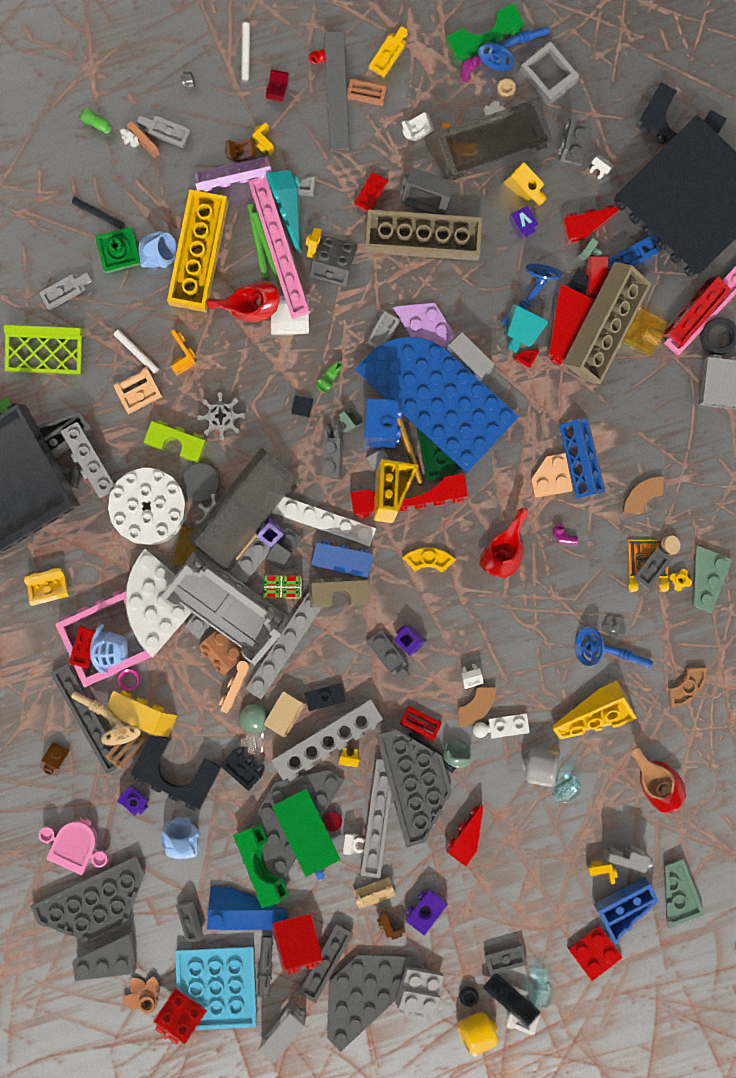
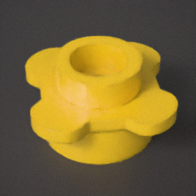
M685 569L670 575V580L676 591H681L683 587H690L692 585V581L687 576L688 571Z

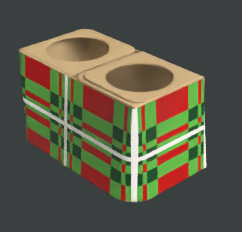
M265 575L263 598L302 599V576Z

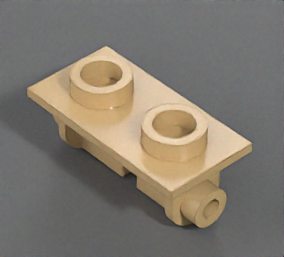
M389 877L353 890L359 909L396 896Z

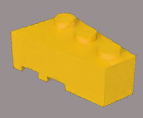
M385 459L380 460L375 479V521L393 523L418 465Z
M125 690L112 692L106 708L119 720L152 735L169 737L177 715L165 711L159 705L148 704V701L143 698L131 697L132 693Z

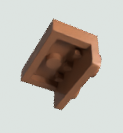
M215 631L199 646L202 654L210 659L214 668L221 672L222 675H225L243 659L241 650L233 641L219 631Z

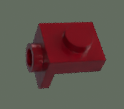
M270 70L265 99L284 102L289 83L288 72Z

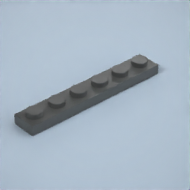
M66 664L50 673L106 774L116 770L117 767L106 758V755L114 745L102 743L101 738L107 731L98 715L89 710L88 706L71 698L74 691L85 697L87 696L70 665ZM116 751V752L112 755L113 758L116 757V755L118 754V751ZM121 757L118 759V762H119V763L122 762V758H121Z

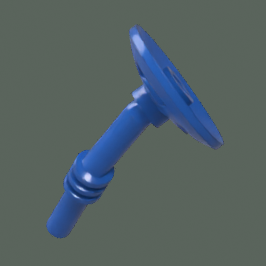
M545 27L533 31L525 30L518 32L517 35L500 44L484 43L480 46L478 55L482 62L492 69L498 71L510 70L514 65V58L507 48L517 43L529 42L533 38L549 35L550 29ZM489 47V52L485 53L484 49ZM507 56L510 58L509 63L505 61Z
M542 264L526 265L525 270L530 275L536 277L537 283L526 298H522V301H519V304L517 303L516 305L527 310V307L531 306L530 303L548 280L562 278L563 273L560 270ZM509 314L501 320L504 326H506Z
M586 627L576 637L575 652L578 660L583 665H596L601 660L603 652L618 656V659H626V662L632 661L647 668H651L653 661L632 654V651L628 652L627 649L624 651V648L619 649L605 645L601 634L595 628ZM586 635L588 639L586 640L584 647H582V641ZM584 653L588 658H591V661L585 658Z

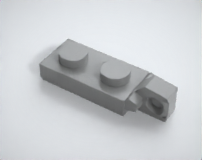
M139 115L137 120L138 126L145 128L144 132L148 135L183 149L191 132L186 127L156 115L150 116L149 119Z
M88 273L80 277L78 274L70 275L39 292L47 309L51 310L82 293V291L86 290L84 286L93 281Z

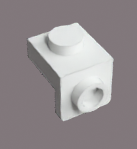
M425 112L410 121L404 120L402 122L404 127L402 128L403 134L410 140L417 141L434 131L428 113Z
M509 1012L506 1019L508 1022L507 1028H515L529 1035H535L540 1015L527 1028Z

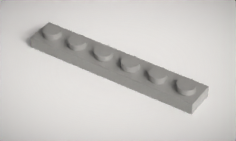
M256 538L229 573L245 584L268 556L271 548L259 538ZM195 614L185 626L186 629L199 639L210 627L208 623Z
M309 592L246 687L247 691L261 700L322 608H310Z
M376 759L361 876L380 878L391 801V790L382 759Z

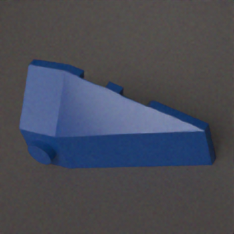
M211 886L207 916L208 930H272L271 926L273 923L287 920V909L274 904L262 908L258 899L250 894H245L232 887Z

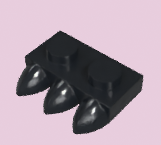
M238 747L229 754L220 766L249 791L262 777L265 765L260 764L252 768L255 756L252 755L242 759L245 747Z

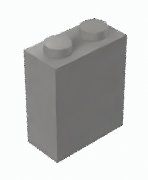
M710 355V357L704 360L699 405L736 409V357L723 359L721 355Z

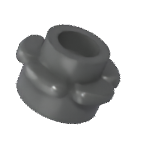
M183 71V75L180 76L182 86L187 87V89L194 87L195 82L192 72Z

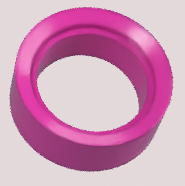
M127 669L120 673L118 683L124 690H133L140 684V676L135 670ZM128 672L136 676V683L132 687H127L122 682L124 674Z

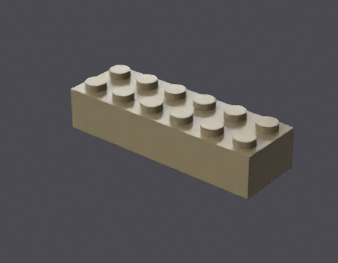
M368 210L365 253L478 261L480 257L482 217Z
M614 262L563 362L564 365L585 381L601 385L651 286V283L632 265Z

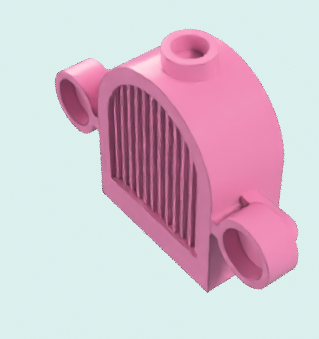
M81 817L80 820L68 823L60 829L58 834L49 826L42 828L39 832V839L43 843L54 841L46 859L80 875L85 873L91 859L94 866L103 867L107 864L109 858L106 852L95 851L98 845V834L91 824L92 821L88 818Z

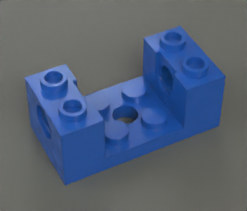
M367 398L364 434L365 448L395 450V445H399L401 426H397L398 418H402L403 407L399 406V401Z

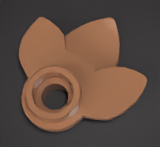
M151 977L145 982L140 978H131V994L123 997L124 1003L130 1009H139L146 1014L152 1013L157 1007L156 997L160 992L157 979ZM145 1000H150L151 1005L146 1006L144 1003Z

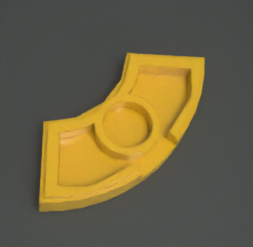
M430 547L415 549L402 557L414 571L423 567H432L441 573L456 560L449 553Z

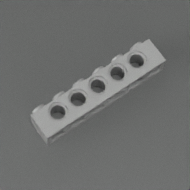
M370 699L271 761L283 781L287 778L291 781L299 776L298 771L303 768L305 771L315 766L314 762L320 758L322 761L332 755L331 751L334 749L341 750L349 745L347 741L352 738L356 741L364 736V731L368 728L374 730L382 725L380 721L383 718ZM358 716L366 717V725H357L356 718ZM342 726L350 728L351 732L348 736L340 734L339 729ZM325 736H331L334 739L332 746L324 745L323 738ZM309 746L316 747L317 755L309 756L306 751ZM293 756H297L301 760V764L297 767L292 766L290 763V758Z

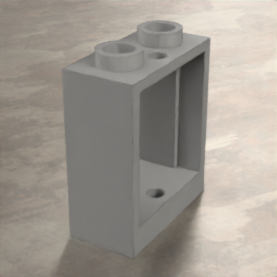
M551 41L547 45L542 44L532 57L527 56L521 62L520 73L548 106L575 85L579 79L578 73ZM547 53L551 55L567 74V77L551 90L547 89L530 68Z
M462 332L458 336L456 334L453 335L448 341L447 351L479 381L482 382L493 370L495 364Z
M291 1004L261 1040L259 1051L272 1063L276 1062L305 1027L306 1013L299 1006L295 1007Z

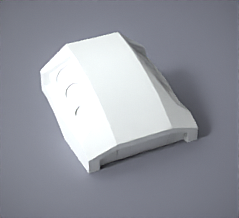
M307 294L305 296L309 305L310 296ZM279 296L280 301L277 311L271 316V335L309 334V314L292 319L285 296Z

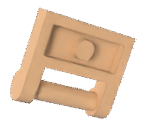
M147 367L141 369V372L130 378L113 384L128 414L162 397ZM144 378L148 381L125 394L123 392V389Z

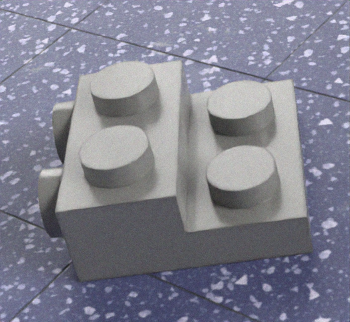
M631 845V848L625 847L624 852L610 847V850L604 848L602 855L608 862L644 873L647 872V869L651 868L653 858L649 857L646 851Z
M406 966L395 1000L400 1012L406 1015L416 1012L423 1018H429V1015L435 1016L440 1002L439 991L444 978L443 973Z

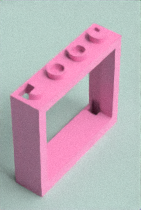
M120 590L113 593V598L100 599L94 602L95 606L91 608L85 606L77 610L78 614L72 617L68 614L60 618V622L56 623V626L70 658L74 646L65 627L122 600L125 602L126 592ZM143 651L115 666L107 668V673L98 672L87 677L83 667L75 666V669L83 686L88 687L149 659L151 656L146 651Z

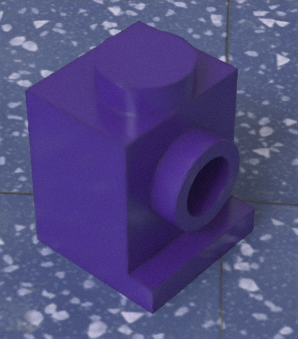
M412 625L400 627L396 632L397 636L393 639L409 656L415 654L428 641ZM409 635L413 638V641L409 640Z
M133 784L117 800L119 804L123 805L134 816L138 813L142 815L149 807L146 804L149 799ZM131 799H135L137 801L136 806H133L130 803Z

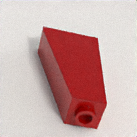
M561 284L557 292L547 354L550 361L556 365L563 364L595 301Z

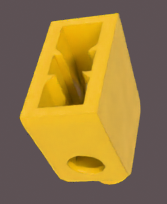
M524 162L503 182L524 202L533 199L540 206L547 199L540 191L544 183Z

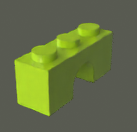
M157 420V423L151 421L143 443L164 451L169 441L179 440L182 444L179 456L189 461L200 463L207 442L203 440L204 436L193 433V435L186 434L185 429L175 426V429L167 427L168 423Z

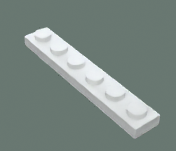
M270 491L267 492L262 506V510L369 547L376 528Z

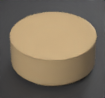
M508 78L502 79L497 86L498 95L503 99H509L514 96L516 91L514 81Z
M675 536L664 537L661 541V549L667 555L677 554L680 550V541Z

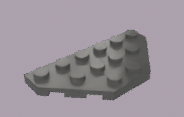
M395 729L376 734L405 846L408 848L427 841L429 832L443 811L442 808L452 794L442 755Z
M323 770L298 776L291 781L287 779L274 783L254 816L256 825L262 824L268 839L262 851L266 868L269 872L284 879L296 860L295 854L272 806L308 789L322 818L345 779L330 770Z
M136 855L31 905L30 908L39 925L50 927L60 933L91 943L126 926L145 871Z
M358 953L329 980L327 1038L340 1052L396 1000L406 966L425 969L413 955L395 956L390 954L368 955Z

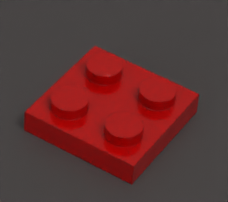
M599 925L568 947L570 953L591 981L595 980L623 958Z

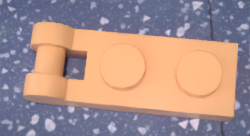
M247 661L238 662V673L235 678L231 677L227 687L230 690L227 695H223L219 703L222 706L220 711L229 713L250 666Z

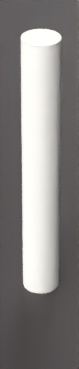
M247 22L242 23V80H249L250 23Z
M119 329L115 331L113 335L153 374L158 372L159 368Z

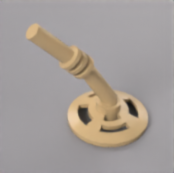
M76 691L73 692L71 698L88 706L89 710L97 712L98 715L102 714L114 725L112 730L102 736L103 744H124L136 739L141 732L138 727L122 724L116 716L105 708L103 703L101 704L97 700L93 701Z

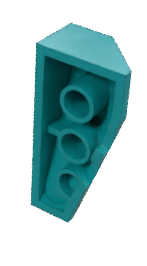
M290 170L267 173L266 177L278 204H280L279 210L287 222L286 226L295 249L300 253L302 252L300 193L297 187L300 186L298 177L293 175Z

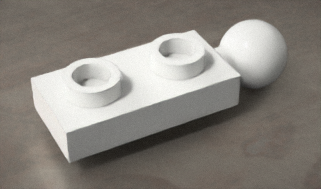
M526 713L488 719L489 725L478 722L473 726V733L479 738L485 737L487 733H490V738L530 733Z

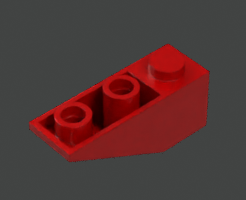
M608 205L603 207V210L595 211V209H589L584 211L583 214L570 213L565 215L561 224L566 244L585 241L619 212V209L614 207V205Z
M481 803L478 806L474 805L468 814L470 817L467 822L463 821L457 829L459 831L455 838L451 837L446 844V847H448L446 852L465 867L478 850L484 808Z

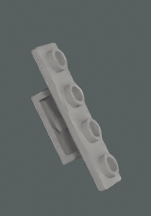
M76 422L62 430L61 433L72 450L70 455L75 463L79 462L82 468L80 472L84 479L88 478L99 498L111 493L115 485L79 423Z

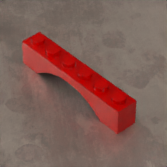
M464 474L444 477L430 491L416 497L404 498L398 513L407 511L409 507H415V510L426 508L427 504H434V507L445 505L446 501H453V504L464 502V498L468 497ZM370 489L350 492L354 516H358V519L370 517L369 514L374 513L375 492Z

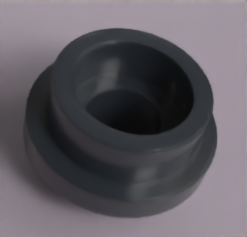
M465 987L461 990L459 998L464 1006L472 1007L477 1004L479 994L475 988ZM471 993L473 997L466 999V994Z

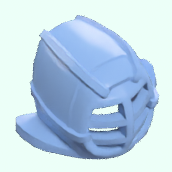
M156 231L142 237L139 244L141 267H150V269L166 268L175 261L178 244L171 234L164 231Z
M101 624L91 642V659L94 667L100 673H107L108 667L115 666L126 660L128 656L127 638L120 634L102 632L104 624Z
M177 817L164 826L161 834V842L165 854L174 859L197 857L199 830L196 829L194 824H191L190 817Z

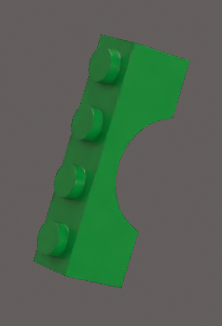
M514 3L496 11L495 25L489 32L482 35H474L462 28L446 36L445 44L455 63L459 61L464 62L471 55L478 53L482 44H500L505 38L517 35L518 32H521L524 22Z
M262 824L251 826L234 834L235 844L239 849L261 907H268L288 898L290 894L284 879L271 874L263 863L262 849L268 842Z

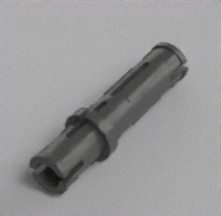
M261 936L257 996L262 998L270 996V980L273 976L271 974L273 936Z

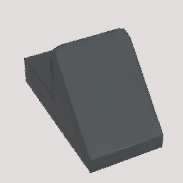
M289 528L285 529L284 535L273 545L266 558L267 561L281 570L303 539Z

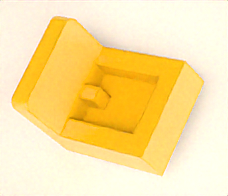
M265 122L254 129L252 136L256 143V148L262 154L266 153L268 156H271L275 151L274 146L264 137L269 132V125Z
M314 227L312 235L308 234L306 245L309 246L307 257L314 258L320 242L322 229Z
M595 860L591 861V865H586L587 873L590 876L607 873L609 882L615 884L617 871L616 867L612 866L610 862Z

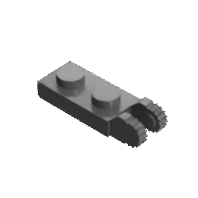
M326 423L323 426L321 476L342 477L343 427L341 423H336L334 426L335 438H332L331 424Z

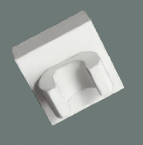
M599 154L592 162L594 166L591 167L590 173H593L595 169H599L600 175L598 179H601L612 170L614 165Z
M472 664V671L467 672L465 667L462 668L463 673L461 674L465 689L484 684L480 668L477 669L475 664Z
M357 833L345 834L343 854L352 855L364 852V849H359L357 844L358 842H365L366 839L358 838Z

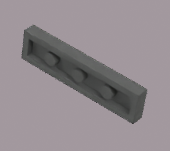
M338 923L335 924L321 950L323 961L318 964L319 967L311 969L299 991L300 995L314 1003L317 1002L353 935L352 931Z

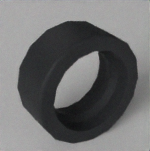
M719 317L712 319L701 331L700 341L703 348L712 355L727 354L736 346V325L727 318ZM723 326L730 332V341L725 347H715L709 341V332L713 327Z

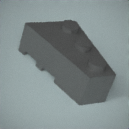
M80 412L38 426L55 459L70 449L61 433L62 430L77 422L86 437L94 432L92 426Z
M133 930L77 956L72 961L74 981L134 974L137 967Z

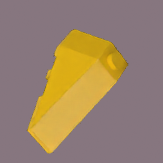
M618 681L599 688L555 723L552 728L559 739L582 735L586 730L595 729L596 732L600 731L601 727L612 725L613 728L637 719L621 685Z

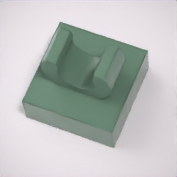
M594 238L588 240L578 257L584 261L589 256H601L602 252L595 248L598 241Z
M353 408L343 411L339 415L340 419L337 421V423L344 422L347 427L343 430L344 432L351 431L364 423Z

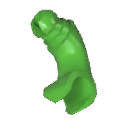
M83 108L79 115L80 120L106 134L111 132V125L108 124L106 119L98 116L88 108Z
M335 361L329 365L316 383V388L321 392L326 393L333 386L334 379L343 368L340 361Z

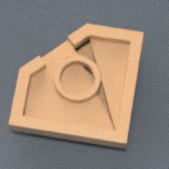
M566 453L547 456L531 478L534 498L573 491Z

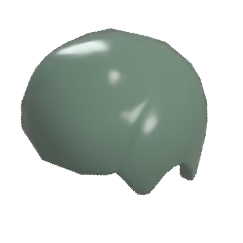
M261 704L247 705L240 712V726L249 733L264 731L267 728L264 726V722L269 716V711Z
M458 740L446 742L443 757L450 766L463 768L471 762L473 754H471V747L468 744Z

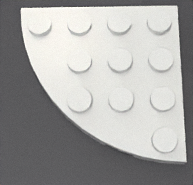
M144 549L137 558L129 575L126 586L125 605L128 621L137 641L151 657H154L192 612L180 603L178 606H170L160 598L166 587L175 577V574Z

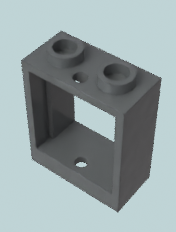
M412 167L410 173L405 174L403 179V186L400 192V196H403L401 204L429 214L445 215L455 182ZM412 186H413V187H416V188H418V189H421V190H424V191H427V192H430V193L439 195V196H441L442 198L437 197V196H434V195H431V194H428V193H425V192L420 191V190H417V189H414V188H412Z

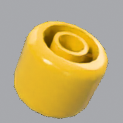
M476 1012L457 1023L461 1040L470 1055L477 1056L498 1044L497 1025L493 1019L490 1020L485 1012Z

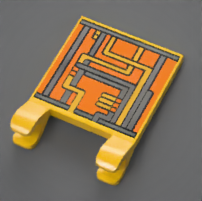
M628 540L629 592H636L638 590V582L633 577L657 547L662 551V540ZM668 566L659 576L660 592H667L669 590Z

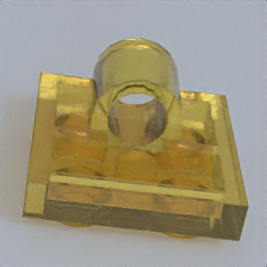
M639 308L622 343L651 357L662 339L669 322Z

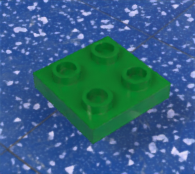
M132 227L95 236L105 274L141 265Z

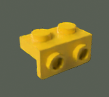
M52 568L46 572L33 573L24 577L31 605L69 596L67 579L61 568Z

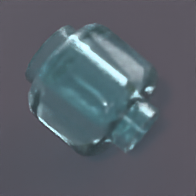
M563 775L553 787L554 792L552 795L558 802L562 801L568 804L581 794L580 788L582 786L575 776Z
M537 978L530 982L526 999L538 1010L547 1008L551 1004L554 989L548 980Z

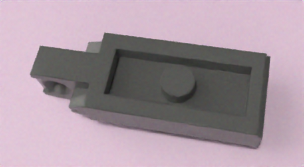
M382 630L367 641V644L389 672L393 675L398 673L402 680L409 677L404 669L407 665L404 662L405 660Z

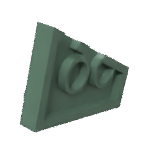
M695 545L693 606L712 613L732 559Z
M681 858L665 864L667 927L671 928L705 915L684 859Z

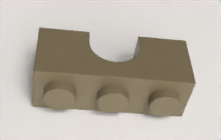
M363 577L351 578L352 581H344V578H335L333 582H325V579H315L314 583L309 584L310 608L332 606V595L335 591L343 592L346 595L348 606L370 604L369 580H363Z

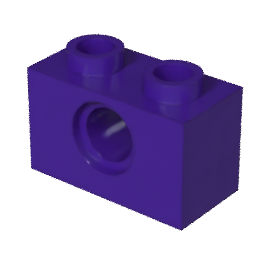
M429 887L426 891L423 889L417 897L419 901L415 906L411 905L405 912L406 922L423 936L426 935L448 906L447 901ZM428 906L430 912L423 915L420 913V908Z

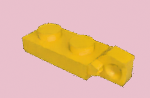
M401 26L396 35L392 33L387 37L370 63V70L385 79L405 48L406 41L404 39L408 34L407 29Z

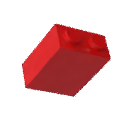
M311 914L272 924L271 927L283 973L288 972V975L300 972V968L307 967V970L319 967L318 964L323 959Z

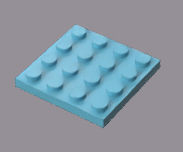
M254 946L176 949V988L207 1010L195 1030L257 1026Z

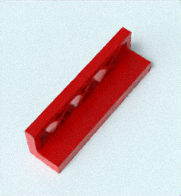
M718 276L708 278L663 331L661 336L665 339L671 338L679 347H683L729 293L731 288Z

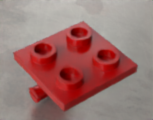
M175 988L153 1020V1023L157 1025L154 1030L161 1033L165 1040L168 1038L176 1045L178 1042L185 1045L207 1010Z

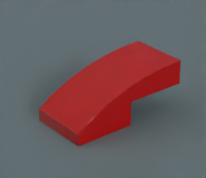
M589 256L586 275L589 276L586 296H598L608 276L607 256Z

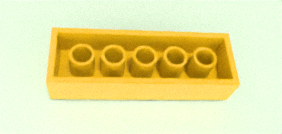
M189 189L167 298L170 306L207 312L208 307L205 301L211 295L229 204L227 196Z

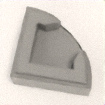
M316 176L306 177L300 182V186H297L300 195L314 196Z

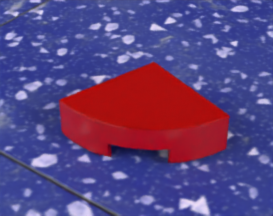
M533 349L524 350L518 353L513 360L530 369L539 351Z

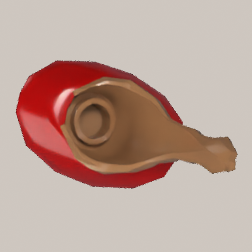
M634 747L631 751V756L636 759L641 769L640 784L645 797L661 813L675 812L683 805L686 798L685 783L682 778L668 764L657 760L650 762L643 756L641 749Z

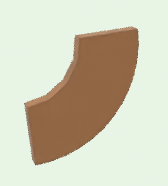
M664 477L649 478L638 484L627 496L623 513L643 514L644 507L649 500L654 497L663 496Z
M707 667L686 668L685 677L682 682L677 686L668 688L669 705L671 708L690 702L698 694L705 683Z
M476 687V693L472 701L465 706L458 707V727L474 724L489 712L494 703L496 687Z

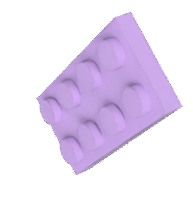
M267 155L194 172L197 191L202 190L206 192L216 186L228 187L233 182L245 183L255 177L258 179L266 178V174L272 171Z

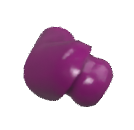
M472 56L462 63L460 81L469 82L470 72L481 65L480 57Z
M557 524L553 528V535L560 544L577 546L578 536L567 535L562 524Z

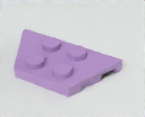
M435 303L396 306L393 308L410 337L426 339L438 344L445 350L447 349L448 341L455 334Z

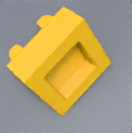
M343 748L339 765L358 767V750L354 749V754L348 756L346 753L347 748Z

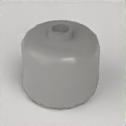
M533 747L529 751L528 758H524L523 762L527 782L554 787L560 770V752Z

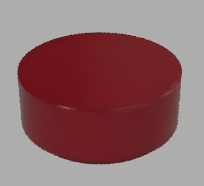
M332 811L324 816L323 823L328 831L335 832L342 826L343 821L339 813Z

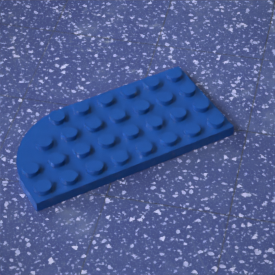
M403 337L385 342L371 351L354 369L386 400L399 401V404L403 406L402 415L466 473L473 468L519 418L512 409L448 351L426 339Z

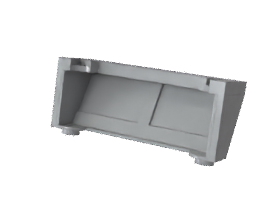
M197 549L192 552L160 597L170 606H178L180 603L242 648L243 659L251 662L253 665H256L279 638L288 619L286 614Z

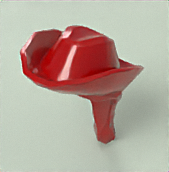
M258 281L242 286L226 299L209 298L205 303L210 309L220 308L229 310L234 317L242 321L259 322L270 318L277 311L280 299L278 289L272 282Z
M527 508L519 509L516 518L508 529L499 533L484 548L480 555L479 565L486 573L494 577L506 578L515 574L520 567L524 555L523 541L520 539V528L524 519L528 516Z

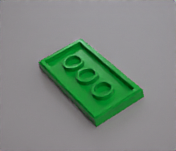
M308 789L272 806L305 878L341 860Z

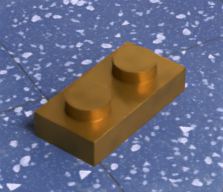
M181 526L173 564L183 566L197 548L200 530Z

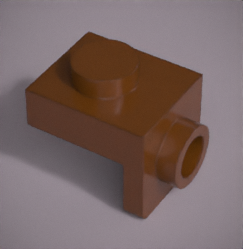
M250 137L236 142L231 140L225 141V154L229 160L237 163L256 158L255 141L253 138Z
M52 742L41 760L40 768L48 775L58 776L60 768L69 755L70 750Z
M387 910L380 912V918L377 919L380 931L384 930L386 938L394 940L402 937V934L405 933L404 925L393 929Z

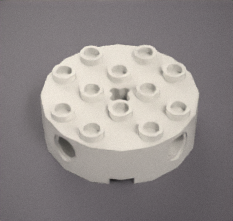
M140 468L129 471L116 482L109 496L108 511L112 524L122 536L137 544L155 545L167 542L179 532L186 520L187 502L183 489L172 476L159 469ZM146 503L150 504V511L145 510L146 507L144 505Z

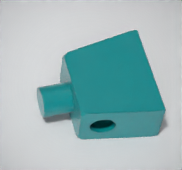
M513 304L504 329V334L511 337L507 348L517 353L521 343L529 347L532 346L549 321Z

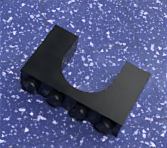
M662 82L659 84L636 125L641 133L650 134L655 137L656 141L662 144H668L678 134L669 127L666 121L667 109L677 90ZM710 110L704 119L717 134H719L727 118L713 110Z
M151 734L130 775L134 776L133 779L141 784L146 782L152 785L151 789L158 793L163 791L169 794L168 798L176 802L179 800L185 802L187 808L194 811L196 809L200 810L222 767L204 758L190 783L185 785L171 784L163 777L160 767L161 760L171 740L164 736Z

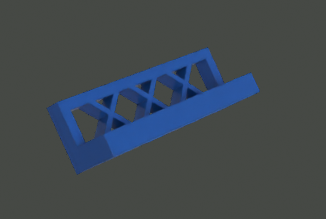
M588 418L576 419L559 425L576 499L605 493ZM573 426L574 434L572 438L568 436L566 427ZM573 444L578 447L576 456L571 451ZM577 463L582 465L583 471L581 475L576 472ZM582 481L586 483L588 492L581 493L580 485Z

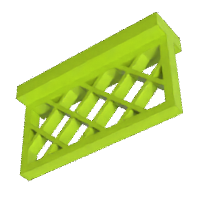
M4 325L5 371L82 374V336H84V328ZM10 337H18L22 342L16 350L10 345ZM32 338H37L41 343L35 351L27 344ZM51 339H56L61 344L55 351H52L46 345ZM70 339L77 340V348L73 352L65 346ZM23 346H26L32 352L25 360L17 353ZM43 346L51 353L44 361L37 355V352ZM62 347L70 354L63 362L56 355ZM14 355L22 361L17 368L10 367V359ZM33 356L41 362L37 368H31L27 363ZM52 356L60 363L55 369H51L46 364ZM71 357L77 361V370H70L65 365Z

